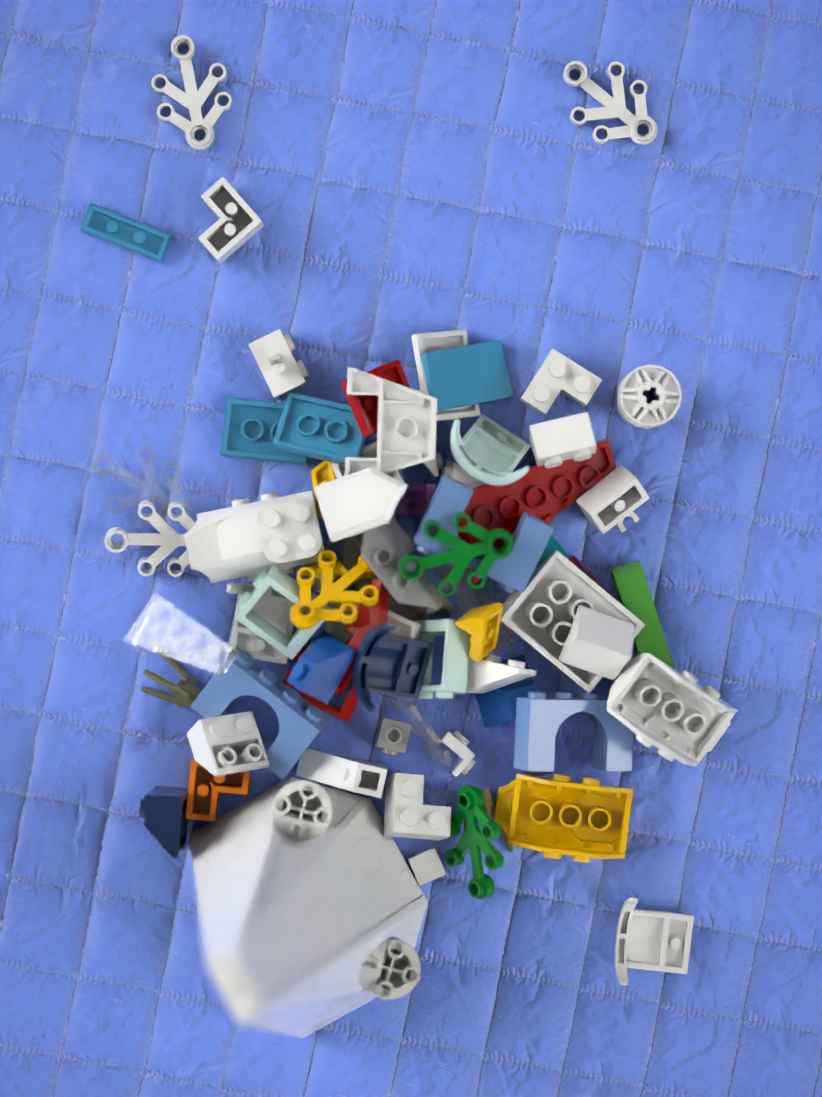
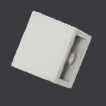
M252 711L200 719L187 732L195 761L214 776L267 768L270 765Z

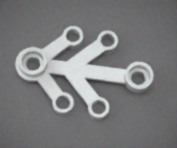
M179 35L173 39L171 51L174 57L180 60L186 93L170 83L163 74L155 75L151 80V85L157 93H165L189 109L191 121L176 113L173 106L169 103L160 104L157 108V115L160 120L171 122L183 130L186 141L192 148L204 150L214 142L215 132L213 126L223 111H227L232 107L233 101L229 93L219 92L214 98V106L204 119L201 107L217 83L226 79L227 71L221 63L212 64L209 68V75L197 90L191 59L195 53V45L190 37ZM181 45L189 47V51L186 54L178 52ZM221 68L223 75L221 77H214L212 74L213 70ZM158 79L166 81V85L163 88L155 86ZM227 97L229 99L228 104L220 106L218 104L219 98ZM166 107L170 108V116L163 117L161 110ZM204 131L206 133L203 140L195 139L196 132Z
M572 61L564 69V81L573 87L580 86L604 106L589 109L575 107L570 114L572 124L581 126L586 121L619 118L627 125L608 128L605 125L597 126L592 134V138L597 144H605L611 139L631 138L638 145H647L655 139L658 128L656 122L647 116L645 95L648 87L644 81L635 80L629 88L631 97L635 99L634 115L626 109L623 84L625 67L621 62L614 61L607 68V76L611 79L612 97L587 77V68L582 62ZM614 66L619 67L621 74L614 76L610 71L611 68ZM576 70L579 72L580 78L573 80L570 78L569 73ZM635 85H641L644 89V92L642 94H636L633 90V87ZM575 112H582L584 119L582 121L575 120L573 116ZM645 126L648 133L642 136L637 132V128ZM604 130L607 137L603 140L598 139L596 132Z
M145 500L138 506V515L141 519L147 520L160 533H127L121 527H113L107 531L104 543L106 548L113 553L124 551L128 545L160 546L149 557H142L138 561L137 570L139 574L150 576L154 573L155 567L178 546H186L184 534H178L156 512L155 504ZM173 501L169 504L167 511L169 518L179 521L189 531L196 522L185 512L184 504L180 501ZM144 506H149L152 509V513L144 514L141 509ZM173 507H179L181 508L182 513L179 515H174L171 512V509ZM114 534H119L123 539L120 542H115L111 537ZM187 550L179 558L173 557L168 561L167 572L169 575L178 577L183 574L184 568L189 564ZM147 562L151 564L152 568L150 570H143L141 565ZM173 563H178L181 569L173 571L170 566Z

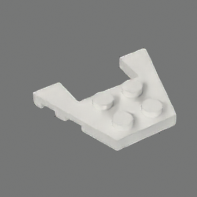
M348 367V395H378L377 458L345 457V476L369 467L385 474L435 459L437 398L362 370Z

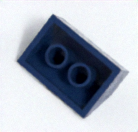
M155 786L144 796V799H141L139 815L144 817V826L172 858H178L187 844L188 819H185L188 788Z

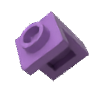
M436 484L408 485L394 510V514H425L436 491Z

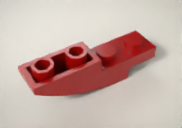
M375 578L373 582L370 581L366 585L377 588L378 602L373 606L359 604L356 607V621L347 624L345 627L347 631L354 635L345 644L355 651H358L362 639L369 630L378 625L386 624L389 594L387 588L378 578ZM366 594L365 597L372 598L374 595ZM355 657L334 693L341 694L352 677Z

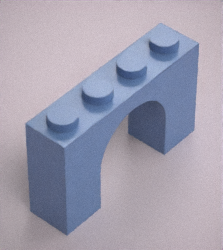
M443 474L413 537L415 544L418 545L417 550L426 555H431L452 549L437 539L426 537L423 526L428 520H436L444 530L458 537V530L455 529L452 520L455 514L465 511L474 492L470 486ZM523 511L512 534L514 541L512 552L505 558L496 559L485 577L486 581L489 577L498 581L497 586L505 591L513 593L516 589L523 593L555 528L550 523ZM461 517L457 520V526L459 525ZM430 525L427 532L429 534L437 533L438 526ZM484 555L473 557L467 568L477 569ZM451 562L448 564L450 566H453L455 562ZM476 574V575H473V576H475V577L481 579V576H480V575H477V574Z
M236 647L224 659L190 707L202 717L210 718L222 716L235 698L250 695L266 701L274 709L279 720L278 737L266 752L270 764L267 768L283 780L330 719L318 707L312 706L300 697V694L295 689L281 682L271 670L265 669L258 664L248 652Z
M528 692V697H517L514 768L523 771H554L557 731L561 723L568 716L580 712L589 721L593 732L592 768L603 771H632L634 732L607 711L609 693H606V698H598V693L581 692L580 698H572V693L554 692V697H546V692Z

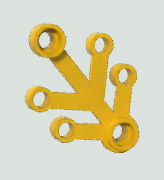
M331 550L322 551L318 556V564L321 568V594L311 601V586L315 583V573L309 567L299 569L297 572V583L300 586V599L291 608L290 619L301 630L312 629L319 621H341L345 624L355 622L357 619V608L353 604L375 605L378 602V590L371 585L363 587L361 591L345 590L362 576L371 578L375 577L376 574L360 555L357 565L333 583L336 554ZM328 558V559H331L332 561H330V562H324L323 559ZM303 576H309V577H311V578L305 580V579H302L301 577H303ZM372 594L374 595V597L367 598L365 597V595ZM329 603H345L340 606L339 610L323 609ZM349 611V612H352L353 614L347 616V615H344L343 613ZM306 612V613H310V614H308V615H302L301 613Z

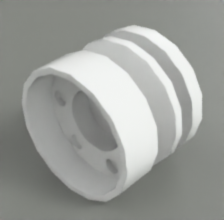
M649 364L637 367L622 379L616 390L615 402L618 413L625 422L635 428L650 429L665 424L675 416L681 405L682 392L680 383L672 372L662 366ZM652 389L654 390L653 395L657 397V400H653L648 404L646 403L647 397L643 396V392Z

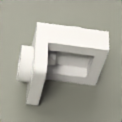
M448 730L441 737V741L462 758L451 772L455 777L460 773L466 775L476 763L473 760L475 752L467 746L470 741L458 730L454 734Z

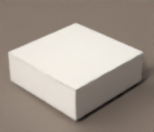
M435 846L408 858L419 886L446 875Z

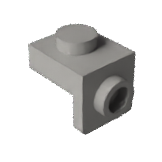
M384 718L376 746L382 748L381 752L398 756L399 752L405 753L411 724Z

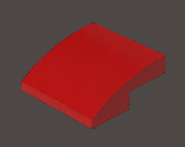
M399 360L367 372L410 388ZM347 380L341 382L363 438L377 433L378 395H348Z

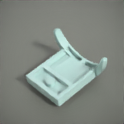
M484 414L478 418L462 439L460 436L461 421L459 419L454 421L450 437L452 454L459 466L473 478L491 486H505L516 482L530 470V467L527 465L523 469L513 472L531 446Z

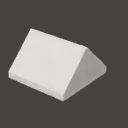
M579 605L559 661L615 680L632 657L635 625Z

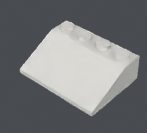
M557 550L533 572L523 593L515 589L503 603L501 622L588 693L597 685L602 676L559 661L579 605L634 624V638L645 626L641 620Z

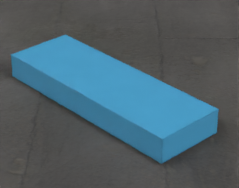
M90 203L80 227V231L160 263H163L173 238L171 234L93 203Z

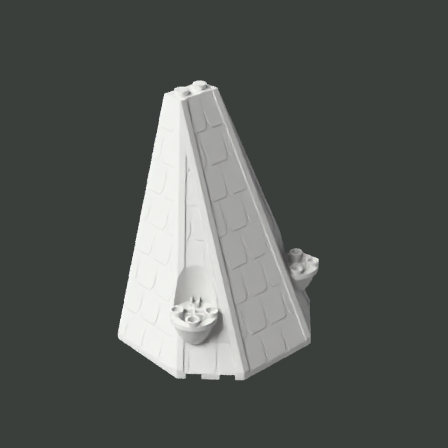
M291 776L219 816L215 822L210 821L189 833L206 966L238 1024L303 1039L376 997L387 1000L405 996L413 990L420 980V959L414 949L428 900L393 837L384 836V821L371 798L354 795L322 784L319 785L310 780H302L301 778Z

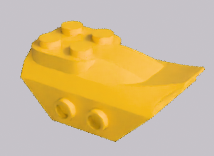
M554 773L553 778L516 774V778L512 782L498 787L494 821L506 833L508 837L507 844L543 852V857L561 859V854L573 856V861L590 863L591 858L624 859L633 788L600 784V779L583 777L582 782L571 781L570 775Z

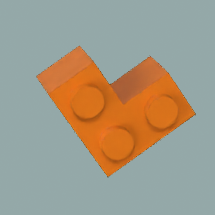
M193 757L190 766L185 819L215 822L218 818L220 792L248 795L250 792L252 770L214 776L195 761Z

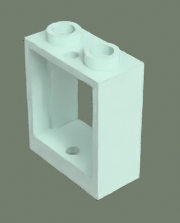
M273 565L268 573L264 570L261 571L253 582L256 588L250 594L246 591L239 599L236 606L240 609L235 619L292 660L324 621H319L309 630L298 628L290 638L252 610L269 586L273 587L294 604L299 602L300 586L297 581L276 565ZM311 592V601H312V600H314L317 596H316L314 593ZM328 604L323 609H330L331 606Z
M414 620V622L423 625L417 639L434 643L435 636H445L441 685H431L433 645L418 699H433V694H435V698L453 699V694H466L470 634L455 625L457 620Z

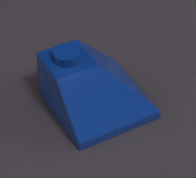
M323 630L293 666L287 681L300 691L328 704L357 651Z
M524 654L508 658L525 662V668L529 669ZM508 659L502 660L501 663L507 664ZM532 677L483 694L475 693L485 727L516 721L517 697H528V692H537Z

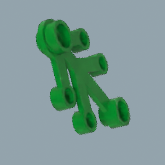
M459 512L454 515L452 520L455 529L460 532L467 531L482 541L468 544L444 530L438 521L428 520L423 526L426 537L437 539L452 549L420 558L414 554L405 555L399 562V571L405 579L416 580L422 575L424 569L455 562L447 577L441 578L437 584L440 594L450 597L456 592V584L472 558L485 554L477 569L471 570L466 577L467 583L471 588L480 589L484 586L485 577L496 559L505 558L512 552L514 541L511 534L500 528L488 531L471 521L468 514ZM460 517L467 518V524L464 527L457 526V520ZM430 525H437V533L429 534L427 532ZM497 538L503 539V545L500 548L493 547V542ZM409 561L416 563V567L412 571L405 569V565ZM473 575H480L481 581L478 584L471 583ZM445 582L452 584V589L448 592L443 591L441 588Z
M466 785L462 786L458 792L457 802L459 806L451 819L450 837L448 838L460 834V826L465 818L467 828L456 847L446 851L445 860L450 867L461 865L464 862L467 850L470 848L473 878L468 883V891L472 897L484 899L494 894L495 884L488 874H484L481 850L485 854L484 862L489 870L503 867L504 858L502 853L496 851L490 843V840L499 838L500 827L497 822L492 821L482 808L484 805L482 791L476 786ZM477 820L482 824L481 830L478 827Z

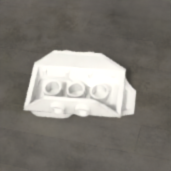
M313 491L278 497V493L274 492L260 495L261 501L249 503V498L231 501L232 507L197 514L196 523L184 534L190 568L208 576L211 583L247 576V581L250 582L255 581L262 570L268 572L273 565L289 574L294 573V566L318 562V556L324 551V545Z
M650 653L640 654L629 661L611 686L607 700V711L636 733L635 738L648 748L651 745L659 748L658 753L670 762L676 759L684 765L697 767L705 754L714 748L730 726V720L738 710L720 699L721 694L710 685L706 684L704 688L697 684L699 680L686 670L680 673Z

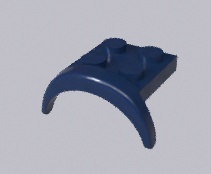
M381 624L369 630L360 643L353 667V687L363 707L370 712L375 710L369 692L418 700L434 643L427 640L390 634L389 632L398 628L397 625Z

